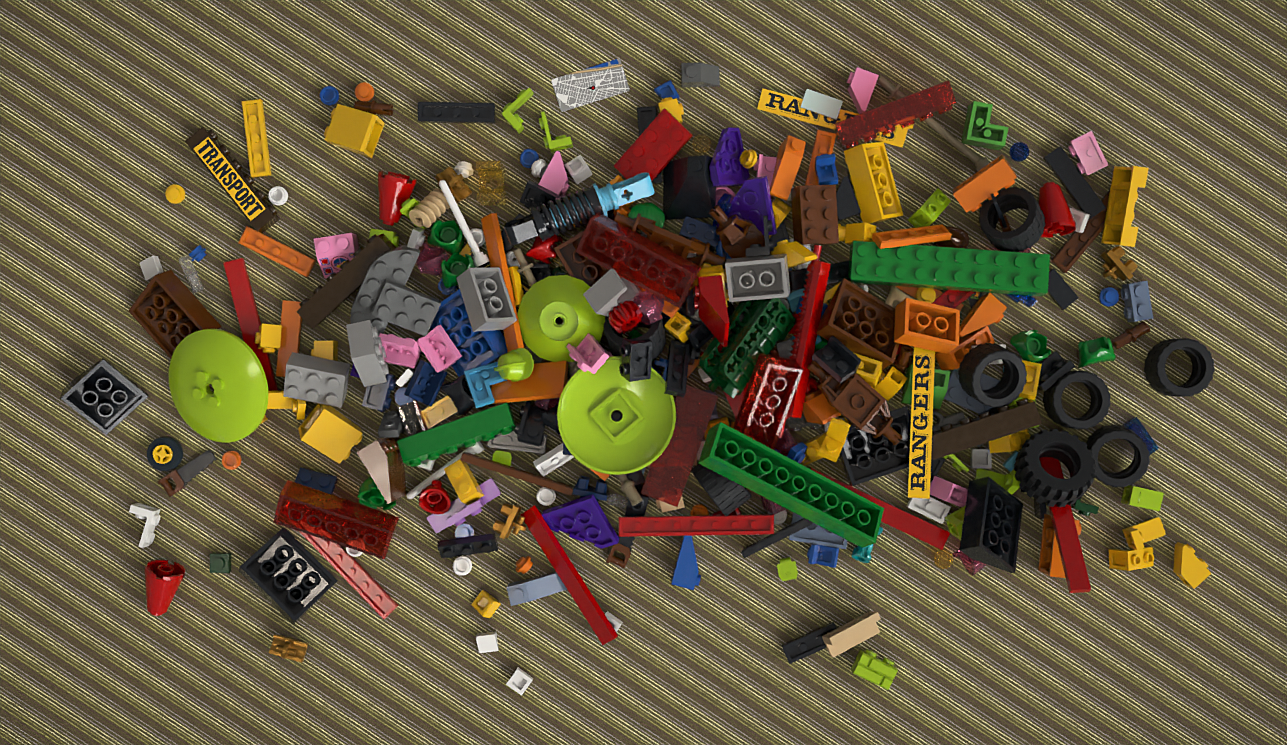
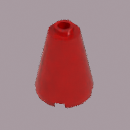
M378 171L379 219L383 220V224L394 226V223L399 222L402 216L400 209H402L401 205L410 198L417 179L413 178L410 181V176L389 171L388 175H383V171Z
M1055 182L1043 184V187L1040 188L1038 202L1045 217V228L1041 237L1051 238L1053 234L1057 233L1060 236L1072 233L1076 230V223L1060 185L1055 184Z
M153 560L145 566L147 611L150 614L160 616L167 612L185 576L186 569L181 564L174 562V565L168 564V560Z

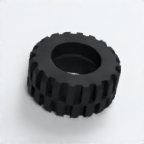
M1045 429L1039 431V433H1034L1026 440L1017 454L1014 464L1015 478L1017 481H1020V488L1027 491L1026 495L1030 498L1034 497L1037 499L1036 502L1040 504L1044 502L1047 503V506L1054 507L1055 504H1057V507H1065L1066 504L1071 505L1085 494L1094 481L1093 479L1097 472L1095 467L1097 465L1096 460L1092 459L1094 455L1091 449L1088 450L1086 448L1088 445L1084 441L1078 440V436H1072L1064 430L1058 432V429H1050L1048 432ZM1052 457L1059 460L1068 469L1070 478L1060 479L1051 476L1043 469L1039 458Z

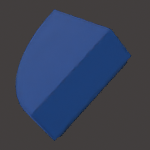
M671 80L654 88V92L662 99L672 97V99L679 98Z

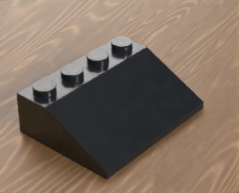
M907 406L890 411V415L893 417L890 426L903 436L901 440L898 439L900 442L896 445H893L883 434L878 438H874L872 434L857 429L853 424L850 425L845 444L840 453L842 465L850 486L909 467L911 415Z
M989 476L969 481L959 550L971 559L1010 573H1015L1023 503Z
M284 527L239 568V572L292 625L338 581Z

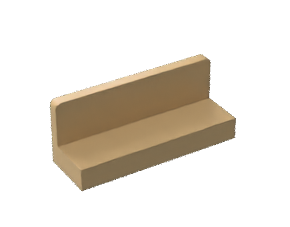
M869 611L822 636L830 656L836 657L880 633L876 623L881 619L878 612Z

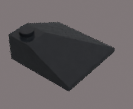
M706 155L685 157L672 160L664 167L663 213L665 220L685 219V217H712L709 211L712 208L715 210L716 186H713V182L710 179L709 166L713 157Z
M102 358L70 382L62 390L60 399L107 435L148 397V394Z

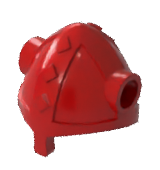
M433 480L431 485L426 486L419 493V506L432 514H444L450 508V497L439 480Z

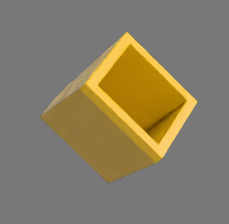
M337 104L336 108L331 112L332 120L330 126H327L325 129L324 140L332 145L372 159L385 123L377 115Z
M319 403L315 405L298 428L302 441L338 464L350 456L352 447L358 445L363 437L359 426L332 406Z

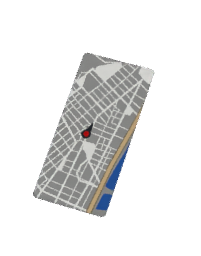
M619 58L551 80L561 112L630 90Z

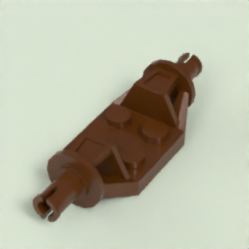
M719 205L714 206L715 210L712 208L709 211V214L719 224L715 232L720 236L722 247L732 259L746 257V249L750 248L752 244H761V247H765V236L752 221L740 218L736 214L728 217ZM736 223V224L739 225L742 229L740 230V229H739L738 227H736L734 224Z
M619 212L615 216L613 224L629 230L628 238L633 240L642 255L654 260L659 258L663 262L668 258L671 260L668 265L673 268L681 269L692 266L700 268L705 262L716 266L723 265L725 257L710 252L709 242L705 244L694 237H691L689 240L656 226V221L641 217L640 213L634 219L624 216ZM637 228L647 234L645 240L636 232ZM689 253L700 254V257L687 258Z
M814 360L810 362L811 365L809 364L807 369L819 378L816 386L819 389L821 388L832 407L857 429L872 434L874 438H878L883 434L893 445L900 442L898 439L901 440L903 436L890 426L893 417L890 415L887 401L856 373L842 383H839ZM878 412L881 413V415L883 416L884 420H882V419L877 415Z

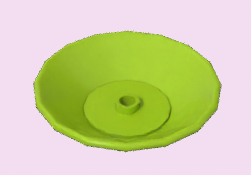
M568 275L548 276L534 283L522 297L517 313L521 335L526 346L542 359L552 362L565 360L567 362H574L575 360L569 356L570 351L566 347L568 344L576 348L588 333L594 336L599 343L604 331L605 316L596 314L583 295L591 287L583 280ZM558 317L563 319L562 324L557 323L556 319Z

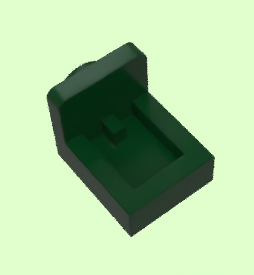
M1081 498L1071 504V508L1077 509L1078 514L1090 516V513H1098V506L1080 502Z

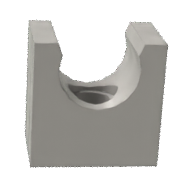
M610 269L583 295L596 314L609 317V313L619 303L634 301L642 294V291L630 274L626 273L620 278L614 269Z

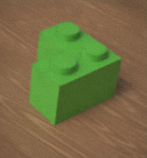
M973 101L968 105L961 141L963 144L1000 150L1005 147L1008 127L989 124L993 104Z

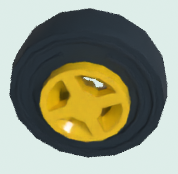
M171 437L155 439L147 449L149 464L160 471H169L176 468L183 458L181 444Z

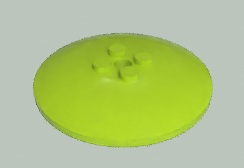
M220 329L196 331L185 337L178 344L170 361L168 377L173 402L184 421L201 436L216 442H235L253 433L261 424L268 405L266 375L253 350L236 335ZM210 384H212L214 393L210 390Z
M621 356L608 357L595 374L588 370L584 372L579 369L564 387L557 410L559 432L570 453L586 467L611 475L633 473L653 463L668 446L676 423L673 395L664 394L666 382L662 376L651 367V379L629 382L621 376L619 371ZM614 411H620L623 415L622 419L618 422L613 421L611 418V414Z

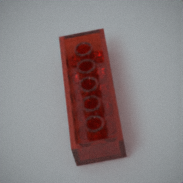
M948 80L835 123L834 129L841 148L846 147L848 150L858 146L859 141L864 140L867 143L875 140L880 133L885 136L896 131V127L901 126L904 129L912 126L917 119H920V122L932 118L934 116L933 113L938 112L941 115L949 112L957 102Z
M599 212L590 218L576 250L578 254L608 270L614 269L619 276L678 308L687 300L702 269Z
M759 354L733 429L774 450L804 369L793 359Z
M686 385L684 398L676 396V423L673 436L664 452L651 464L641 494L678 507L718 396Z
M288 480L279 495L273 523L385 560L393 541L399 517Z

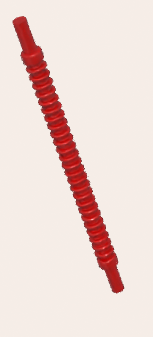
M814 245L813 249L817 259L812 260L811 264H808L807 267L809 273L806 274L808 279H805L807 284L804 287L806 289L803 290L804 296H801L803 301L800 302L802 307H799L801 312H798L800 315L797 318L799 322L796 323L798 327L795 329L796 334L793 335L795 340H792L794 345H791L793 350L790 351L792 356H789L791 361L788 364L790 366L787 367L788 372L785 373L787 378L784 379L786 380V383L783 384L785 389H782L784 394H781L783 399L780 400L782 404L779 405L780 410L777 412V417L779 418L775 437L779 438L783 437L785 422L789 418L786 416V410L815 261L820 259L822 246Z

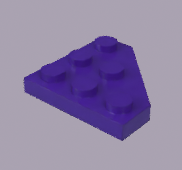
M728 127L721 132L709 166L710 179L713 182V186H742L750 178L749 170L740 163V156L744 148L739 128Z
M767 176L748 178L724 213L728 217L736 214L740 218L752 221L763 235V216L767 215L768 220H772V232H769V235H775L777 230ZM736 223L734 224V225H735L736 227H738L740 230L742 229V228H741L739 225H737Z
M593 494L549 508L542 513L549 528L555 532L560 530L570 534L569 537L582 542L584 540L595 544V547L601 549L618 544L619 537Z

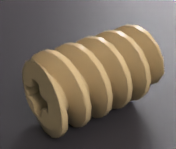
M435 188L409 212V217L413 224L418 227L424 226L428 228L431 226V223L436 221V218H440L441 214H444L446 209L450 208L442 190Z

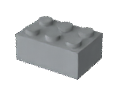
M787 254L733 258L725 262L729 302L789 297L790 282Z
M500 267L468 268L457 277L473 332L504 330L517 321Z
M370 320L346 325L351 359L363 386L387 382L386 374H389V369L384 359L386 358L384 346H382L381 338L378 336L377 328L372 326Z
M292 352L286 364L283 396L341 408L347 395L350 364Z

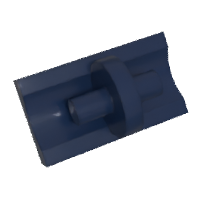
M580 475L577 484L575 483L572 494L579 495L580 498L593 494L597 502L599 500H607L609 492L607 490V481L597 479L596 487L588 486L590 478Z

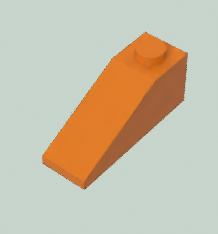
M788 135L779 146L770 186V195L787 201L803 158L805 141Z
M990 292L983 295L959 325V338L994 322L997 324L1004 317L1003 312L1007 307Z
M986 326L960 338L959 346L950 353L937 352L935 357L941 370L958 369L965 354L972 349V346L985 343L994 344L995 341L989 327Z

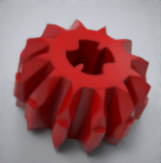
M624 301L622 304L619 303L617 307H614V310L609 313L608 317L609 323L618 333H626L628 330L636 327L637 323L641 322L643 314L636 303Z

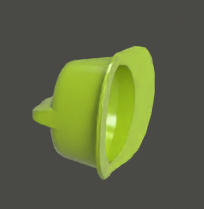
M525 348L509 351L499 357L498 367L494 368V371H498L503 379L511 380L512 382L530 377L533 371L532 355Z

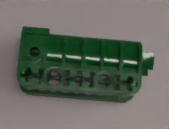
M779 298L752 300V302L751 300L740 301L729 317V330L731 329L732 334L729 335V331L727 347H723L718 352L717 347L720 342L715 337L699 360L701 369L712 380L708 385L711 392L714 393L719 386L722 388V391L733 399L736 395H741L778 340H784L796 324V319ZM744 312V319L740 322L739 316Z

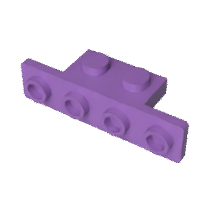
M490 478L479 485L484 496L470 505H466L457 498L450 503L449 510L444 514L429 515L427 520L435 533L453 524L457 527L466 521L465 517L469 514L475 516L483 511L481 507L501 494L494 480Z

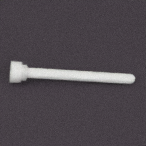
M441 180L439 186L474 255L472 257L475 267L489 262L487 255L480 251L446 181Z
M478 441L475 446L468 447L463 452L475 455L482 452L484 447ZM463 452L410 490L406 497L408 499L414 498L421 493L422 489L431 485L433 480H438L445 475L444 469L461 459Z

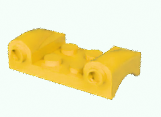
M1114 166L1101 243L1135 247L1138 227H1131V223L1134 220V206L1138 198L1137 189L1145 188L1149 168Z

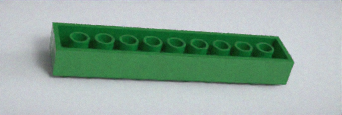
M853 241L850 245L848 281L860 284L1043 296L1048 293L1050 254L922 245L880 249L875 242Z
M722 422L709 429L698 462L699 464L862 548L876 543L884 511L883 507Z

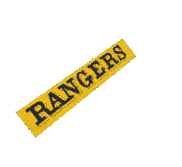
M762 89L757 107L759 110L903 148L909 127L903 125L895 126L894 123L842 109H840L837 120L801 108L803 101L801 98Z
M914 347L908 497L930 499L935 351Z

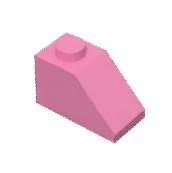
M857 67L854 73L850 72L846 83H849L848 92L858 113L863 115L866 112L879 75Z
M556 151L538 185L561 196L567 193L570 185L568 184L569 180L560 152Z
M934 476L930 483V495L961 508L966 506L968 489Z

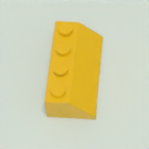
M884 142L861 144L845 150V162L848 166L855 197L861 210L860 217L862 221L875 224L903 216Z

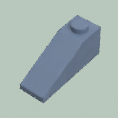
M557 572L509 583L506 587L511 606L567 590Z

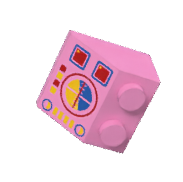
M354 233L314 239L316 257L325 279L335 272L337 274L342 270L340 266L346 260L351 261L355 257L353 254L359 249L358 238Z

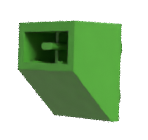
M909 365V368L906 370L907 380L904 383L901 403H912L913 365ZM939 369L934 371L933 408L940 409L946 395L950 371Z

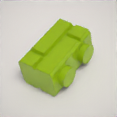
M860 649L851 667L853 674L889 690L898 672L897 667L894 665L895 662L886 657L883 660L876 657L877 653L867 649L865 652Z

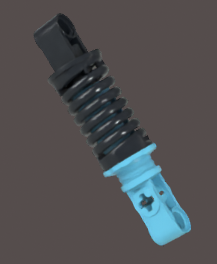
M640 173L613 185L608 183L602 188H598L596 183H594L590 188H583L582 192L577 190L575 194L569 193L568 197L563 195L561 200L555 198L554 202L548 201L547 207L544 203H541L540 207L530 206V215L508 221L503 227L511 245L520 244L536 236H539L542 242H544L554 234L556 236L559 235L560 230L562 233H566L567 228L573 230L574 225L576 228L581 227L580 221L583 225H587L588 220L593 223L597 219L608 218L607 211L617 210L621 205L649 197L655 191L649 173Z

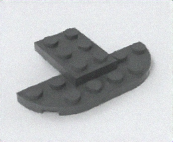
M398 247L386 253L383 252L373 260L353 302L350 315L351 324L370 320L372 326L377 328L378 336L380 333H384L388 322L423 336L427 335L441 305V301L405 287L420 254V250L410 247Z

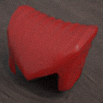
M554 234L551 238L542 242L540 237L536 236L535 242L526 253V256L550 264V258L556 257L554 248L557 247V244L555 242L560 241L563 243V239Z

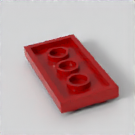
M664 108L615 163L614 167L626 179L640 173H649L651 181H653L693 135Z

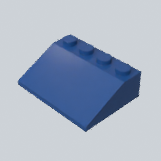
M460 289L441 302L430 329L432 331L436 326L441 325L461 353L462 357L452 365L458 377L464 375V371L491 364L498 360L501 355L508 353L505 338L500 330L473 332Z

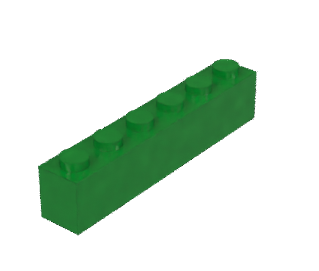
M506 402L398 440L397 443L403 463L414 467L420 465L421 461L438 459L441 454L455 453L458 451V448L475 446L478 441L492 440L495 438V435L509 434L516 428V423L511 407Z

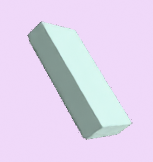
M806 89L801 108L837 120L843 101Z

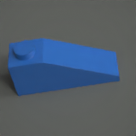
M683 536L671 584L694 590L695 585L699 586L701 575L698 574L699 570L692 536Z

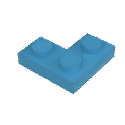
M498 362L464 371L475 408L495 403L490 385L507 381L500 376L498 371H494V368L498 367Z

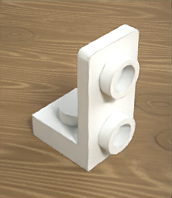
M141 503L132 504L129 512L135 514L137 518L147 519L139 543V547L144 548L154 541V529L160 521V509Z

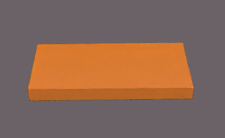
M565 360L534 364L530 377L517 382L507 380L493 384L491 392L495 403L492 404L560 398L567 383L568 362Z

